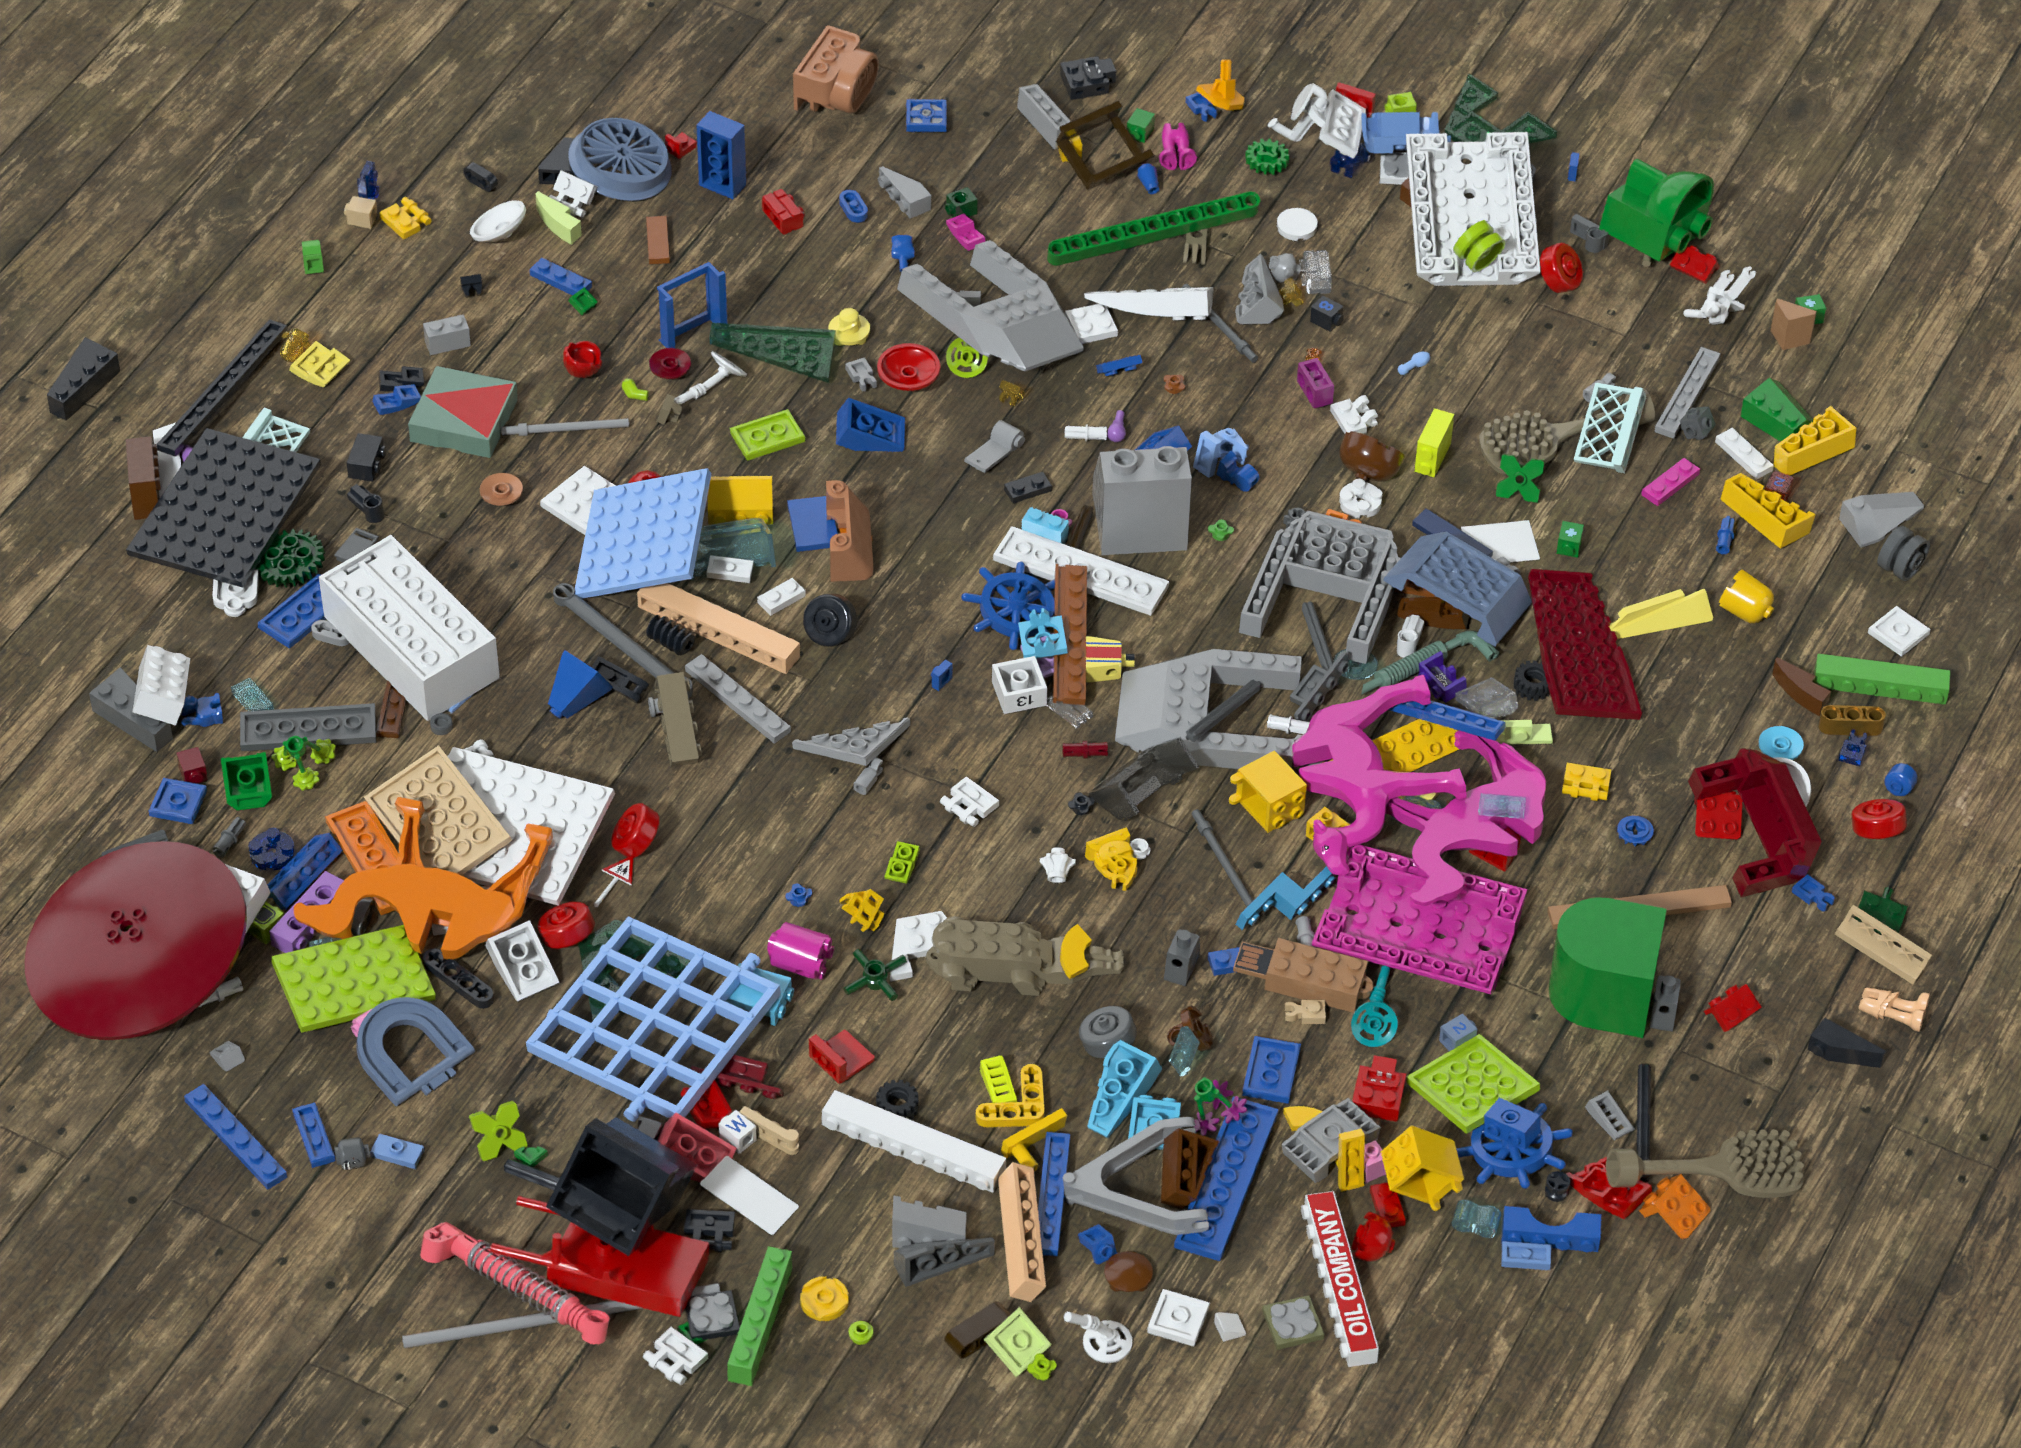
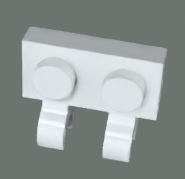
M1366 395L1358 397L1353 403L1350 399L1330 405V411L1344 434L1346 432L1350 433V431L1364 434L1367 433V427H1373L1378 424L1375 419L1378 417V414L1374 409L1369 410L1366 405L1369 403Z

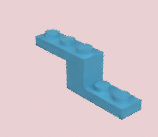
M1326 866L1302 889L1282 872L1240 914L1235 925L1241 930L1248 924L1252 926L1260 917L1259 913L1262 910L1266 912L1272 905L1290 920L1296 914L1301 916L1309 906L1307 903L1310 900L1315 902L1322 893L1321 889L1324 886L1326 888L1330 887L1336 878Z

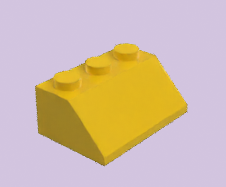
M772 476L711 477L708 490V525L773 524Z

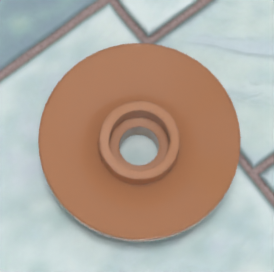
M508 473L490 475L480 485L481 497L486 502L498 506L508 505L517 501L523 492L521 481L516 476Z

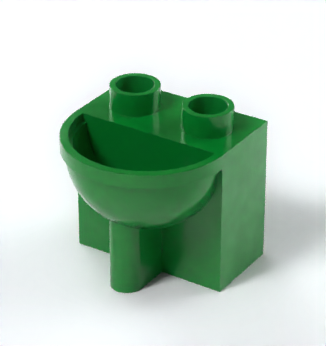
M1637 158L1630 166L1626 183L1608 195L1599 229H1603L1609 235L1659 262L1673 252L1680 254L1686 249L1692 239L1695 237L1699 239L1704 238L1712 226L1713 218L1707 214L1713 197L1714 181L1704 173L1699 174L1691 171H1680L1668 175Z

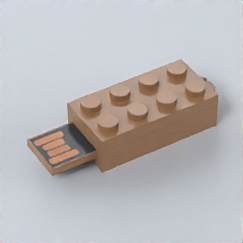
M1278 938L1275 949L1242 942L1233 967L1235 972L1266 979L1264 990L1302 1000H1325L1326 1006L1353 1013L1355 1012L1358 1000L1369 997L1373 990V982L1366 976L1367 960Z

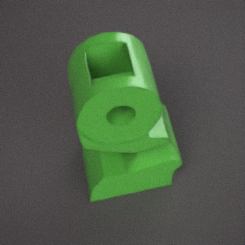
M302 241L305 274L324 272L320 241Z

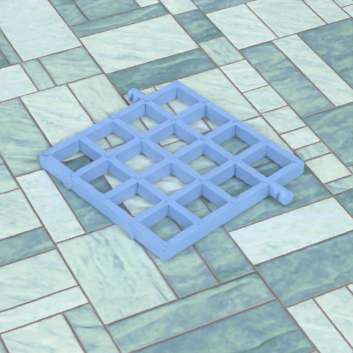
M628 916L609 941L601 946L599 953L557 1005L549 1010L547 1017L527 1040V1051L631 1100L629 1108L624 1111L625 1117L630 1121L635 1122L645 1107L668 1118H671L675 1112L686 1117L781 995L780 985L752 973L761 962L760 958L753 953H749L739 967ZM631 934L655 944L641 962L618 953V950ZM668 950L691 960L677 979L653 969ZM607 964L630 973V976L616 993L593 982ZM703 967L727 977L713 996L690 986V983ZM643 980L667 990L653 1009L629 999ZM740 983L763 993L750 1012L726 1002ZM583 994L606 1004L592 1023L568 1013ZM679 997L703 1007L689 1026L665 1016ZM619 1010L642 1020V1023L628 1040L605 1030ZM716 1013L740 1024L726 1043L702 1033ZM559 1024L581 1034V1037L567 1054L544 1044ZM655 1027L679 1038L665 1057L641 1047ZM595 1041L618 1051L603 1071L580 1061ZM692 1044L716 1055L701 1074L678 1064V1061ZM631 1058L654 1068V1071L640 1088L617 1078V1075ZM667 1075L691 1085V1088L677 1105L653 1095Z

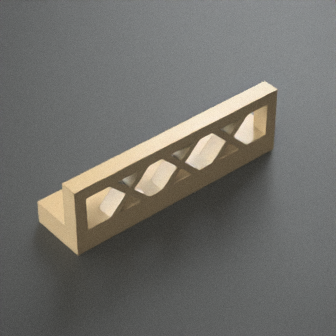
M1855 905L1850 908L1845 919L1835 932L1836 936L1911 984L1915 983L1932 956ZM1855 915L1856 917L1860 918L1862 922L1855 920L1854 918H1852V916ZM1874 929L1880 931L1882 935L1877 934ZM1893 941H1896L1897 943H1899L1902 948H1899L1898 946H1896V945L1893 943ZM1913 954L1918 955L1924 960L1921 962L1920 960L1915 958Z

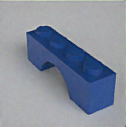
M1504 1206L1501 1244L1502 1241L1551 1245V1248L1559 1250L1598 1252L1601 1237V1214L1577 1212L1570 1222L1560 1226H1549L1536 1220L1529 1208Z

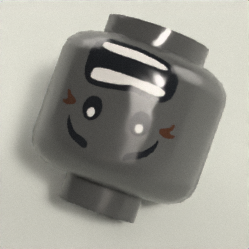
M360 1137L340 1140L338 1146L334 1147L337 1166L341 1165L344 1170L362 1168L366 1164V1159L370 1158L368 1144L363 1145V1140Z

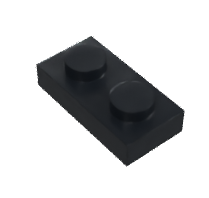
M1040 472L1005 483L1004 491L1014 504L1051 492L1052 485L1044 472Z

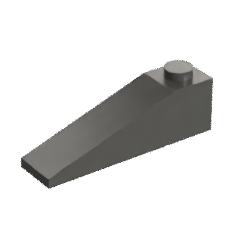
M993 1238L923 1242L902 1246L894 1251V1266L904 1286L907 1287L994 1256L995 1241Z

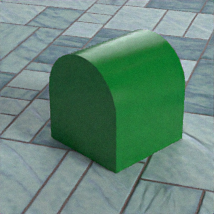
M1590 898L1570 906L1562 914L1558 923L1548 987L1551 1003L1557 1012L1565 1019L1582 1027L1643 1038L1667 909L1611 898Z

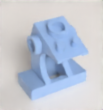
M1226 428L1213 435L1208 431H1204L1200 434L1193 467L1209 478L1215 473L1218 458H1223L1230 451L1235 453L1238 458L1237 461L1243 465L1249 446L1243 442L1242 437L1239 436L1235 429Z

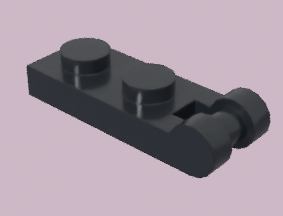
M599 656L592 666L613 686L612 690L627 697L634 703L638 704L641 699L640 695L649 687V683ZM632 683L636 685L633 691L629 690Z

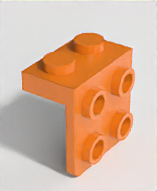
M1682 1174L1670 1179L1665 1177L1657 1184L1658 1189L1656 1192L1650 1193L1643 1200L1645 1204L1639 1212L1645 1218L1659 1213L1681 1239H1686L1709 1214L1710 1207Z

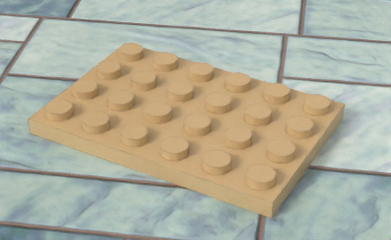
M439 745L364 796L366 802L398 843L404 826V816L397 811L394 804L397 797L423 802L424 813L420 818L419 846L424 868H439L462 876L512 841L510 835Z

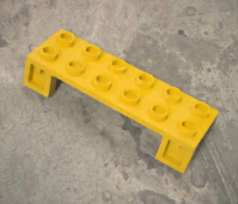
M1417 719L1372 740L1381 755L1384 770L1396 772H1412L1459 750L1454 745L1456 729Z

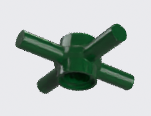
M860 949L855 950L853 956L864 968L863 977L843 987L845 993L850 995L867 985L871 990L881 989L890 1001L896 1000L898 994L887 982L888 973L907 963L906 957L902 954L884 964L880 960H869Z

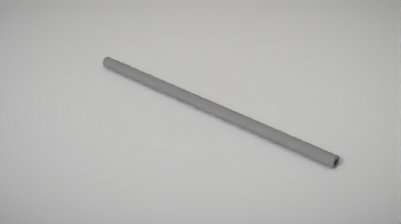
M719 1284L695 1287L691 1296L720 1292ZM617 1301L585 1305L590 1310H600L606 1314L642 1309L641 1307ZM543 1312L402 1336L404 1348L558 1322L551 1319L550 1314L544 1315Z

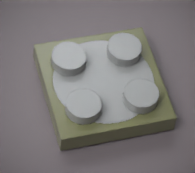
M1309 1295L1262 1307V1312L1277 1350L1324 1339V1332Z

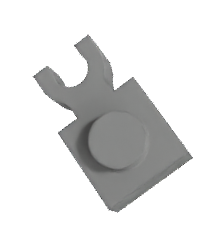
M865 357L845 363L847 373L854 383L860 382L862 392L866 391V384L872 385V388L877 387V381L873 377V370Z

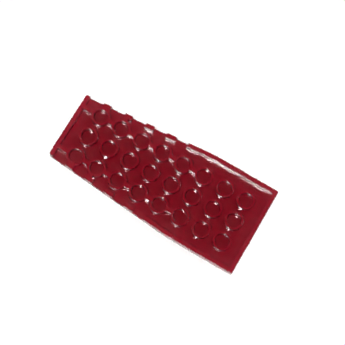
M1531 569L1528 578L1540 653L1555 714L1640 720L1642 712L1629 666L1621 646L1616 644L1617 636L1615 631H1611L1609 627L1611 621L1609 616L1604 614L1605 605L1603 601L1598 599L1597 594L1599 590L1597 586H1593L1591 581L1592 573Z

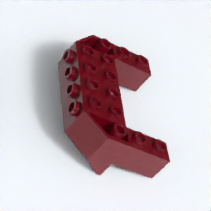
M1742 748L1738 751L1735 758L1694 768L1688 783L1696 800L1737 790L1768 856L1766 859L1743 864L1737 868L1732 879L1741 898L1797 883L1805 877L1822 841L1786 764L1757 750Z

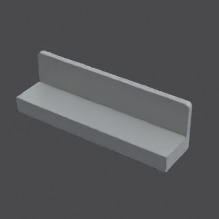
M1037 84L1019 88L1017 108L1054 149H1057L1056 140L1061 133L1059 128L1071 121Z

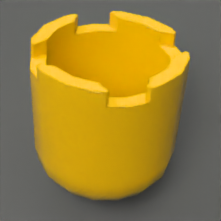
M1743 569L1740 570L1733 577L1736 582L1732 588L1727 586L1719 600V606L1750 624L1758 623L1764 617L1768 619L1774 611L1772 607L1774 602L1773 592Z

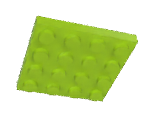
M1480 1034L1406 1076V1082L1411 1088L1466 1134L1484 1124V1115L1498 1098L1516 1105L1540 1091L1539 1082Z

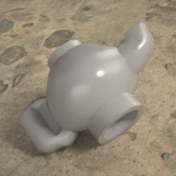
M1284 253L1279 256H1271L1269 262V269H1271L1274 279L1278 282H1286L1289 279L1296 280L1300 274L1301 266L1296 264L1295 257L1292 254Z

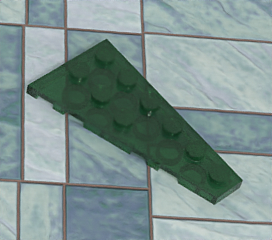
M712 323L709 343L829 383L836 330Z

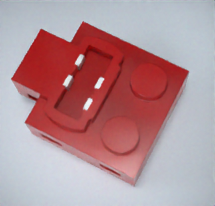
M1374 1055L1371 1067L1360 1065L1352 1102L1365 1112L1368 1117L1398 1121L1406 1073L1396 1072L1397 1059Z

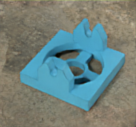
M1041 608L1040 614H1037L1036 610H1032L1029 615L1030 621L1018 623L1024 658L1032 656L1042 658L1068 653L1062 615L1050 617L1049 612ZM1045 627H1053L1058 633L1050 634L1045 632ZM1032 629H1038L1039 633L1035 637L1027 638ZM1047 636L1046 642L1042 643L1039 637Z

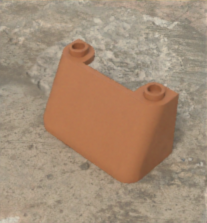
M837 480L826 481L827 520L832 518L837 522L838 528H846L847 533L835 534L830 539V581L867 580L873 575L870 512L844 482Z

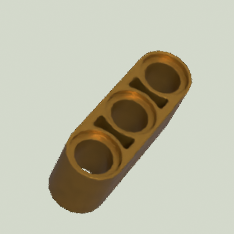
M1828 705L1823 707L1818 727L1822 733L1828 735L1878 736L1882 733L1886 713L1882 708L1875 706Z

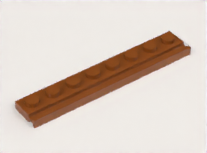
M1055 564L1054 617L1062 615L1068 653L1053 656V703L1063 701V704L1085 705L1087 566L1065 565V567H1062L1059 564Z

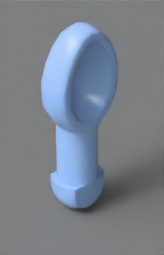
M1428 352L1414 354L1410 361L1398 367V373L1406 375L1414 367L1425 366L1430 360V354Z

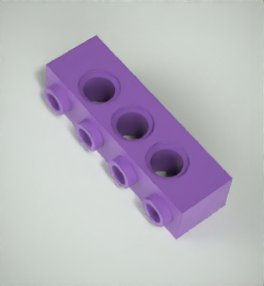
M325 871L296 903L300 902L306 906L330 904L338 887L344 880ZM294 905L270 930L271 945L285 953L304 949L309 940L318 934L313 928L296 920L293 911Z

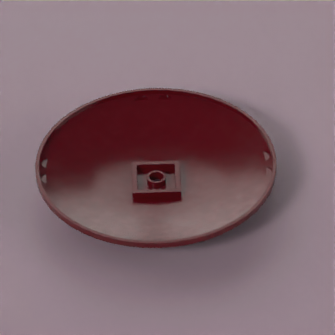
M161 841L136 844L110 852L94 860L72 875L58 888L45 904L33 925L25 952V976L33 1000L43 1014L55 1025L67 1032L90 1039L120 1040L134 1038L160 1030L180 1020L214 993L231 971L243 945L247 924L246 903L241 887L230 869L216 856L201 848L179 842ZM133 925L128 931L123 932L127 926Z

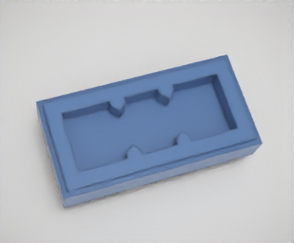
M379 1134L370 1151V1155L373 1158L416 1169L424 1153V1146Z

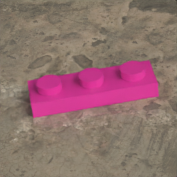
M1683 458L1643 488L1642 496L1656 506H1659L1696 478L1700 473V468Z

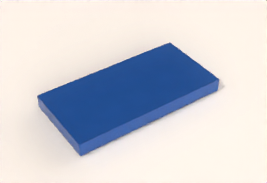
M316 575L257 623L258 628L290 649L312 631L311 627L314 622L326 620L319 576L321 575Z

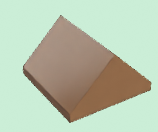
M1777 298L1771 332L1782 350L1810 344L1816 311Z

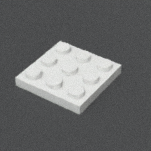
M583 466L540 501L541 507L585 535L594 490L615 485L586 466Z

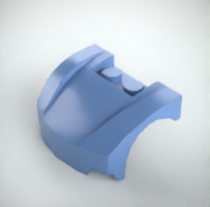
M1419 112L1373 113L1372 118H1366V113L1361 114L1365 147L1371 153H1393V150H1407L1406 134H1439L1437 112H1432L1431 117H1420ZM1447 136V142H1451V136Z

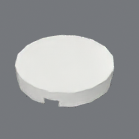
M1302 208L1287 209L1280 213L1277 218L1278 232L1283 237L1293 241H1298L1301 238L1306 240L1316 233L1317 219L1308 210Z

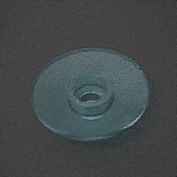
M1346 649L1341 650L1340 652H1338V653L1336 654V656H1335V658H1334V662H1335V660L1338 658V656L1342 653V651H1345V652H1346ZM1370 653L1366 664L1349 660L1348 670L1341 675L1353 680L1367 679L1376 672L1378 667L1377 659Z

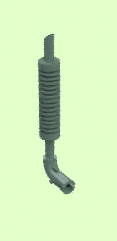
M1476 631L1460 632L1455 638L1444 644L1439 640L1376 671L1374 673L1375 679L1363 684L1361 695L1378 686L1381 688L1394 685L1418 673L1419 663L1440 651L1443 653V659L1448 656L1447 651L1459 645L1464 646L1469 643L1477 647L1488 661L1496 659L1499 651L1492 644L1478 637V632Z

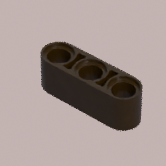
M999 1301L993 1302L952 1328L946 1334L944 1341L959 1358L964 1359L986 1346L987 1343L984 1339L1008 1318L1011 1313Z

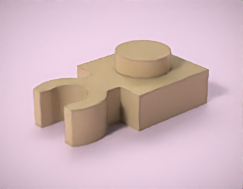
M1301 1000V1005H1297L1294 1002L1285 1003V1011H1292L1291 1013L1286 1012L1285 1021L1292 1022L1302 1019V1024H1325V1000Z

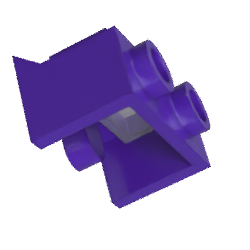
M1441 651L1419 663L1418 676L1424 675L1436 699L1441 698L1446 703L1460 694H1467L1466 678L1463 676L1457 680L1454 666L1451 665L1446 668L1443 665V653Z

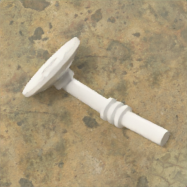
M712 351L711 354L714 360L720 366L717 369L719 372L703 384L699 383L691 387L688 392L676 397L674 402L681 405L693 398L697 399L705 395L707 390L724 379L725 376L728 377L730 373L744 377L747 374L728 359Z
M1071 1312L1065 1313L1064 1320L1066 1322L1078 1324L1082 1328L1087 1329L1083 1338V1346L1087 1354L1094 1360L1103 1363H1113L1122 1360L1129 1354L1132 1348V1336L1129 1330L1122 1324L1115 1321H1100L1098 1317L1088 1314L1082 1316ZM1118 1328L1124 1333L1126 1340L1120 1339V1335L1116 1331ZM1096 1338V1343L1100 1347L1098 1351L1091 1346L1089 1339ZM1119 1347L1122 1348V1350H1120L1117 1353L1107 1354V1352H1113L1117 1350Z

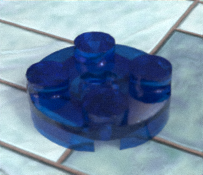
M274 827L258 834L248 844L250 860L254 866L261 870H266V868H274V871L283 869L294 857L293 839L288 834ZM271 848H275V849H276V852H273V851L267 852V851H268L269 849H271Z

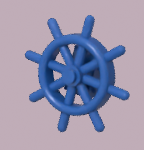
M1498 1098L1484 1115V1124L1472 1130L1471 1146L1456 1148L1458 1158L1473 1155L1476 1162L1483 1168L1482 1172L1477 1176L1479 1184L1485 1183L1494 1174L1502 1177H1518L1521 1187L1527 1189L1530 1186L1527 1175L1536 1172L1545 1164L1558 1169L1565 1168V1161L1551 1155L1553 1141L1570 1138L1573 1132L1569 1128L1551 1131L1549 1125L1541 1118L1547 1110V1106L1544 1103H1540L1532 1112L1502 1098ZM1485 1137L1495 1141L1481 1144ZM1542 1143L1539 1150L1529 1146L1532 1144ZM1499 1151L1494 1157L1488 1154V1152ZM1523 1153L1530 1157L1522 1159L1521 1154ZM1508 1157L1512 1158V1161H1506L1504 1159Z

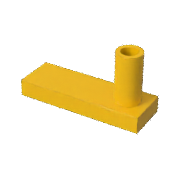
M1061 1108L1003 1140L1001 1153L1006 1159L1014 1155L1021 1165L1031 1167L1035 1172L1039 1165L1026 1148L1045 1138L1046 1132H1056L1063 1128L1067 1114Z
M1362 1129L1339 1134L1338 1158L1335 1160V1163L1338 1167V1186L1341 1192L1364 1186L1365 1134Z

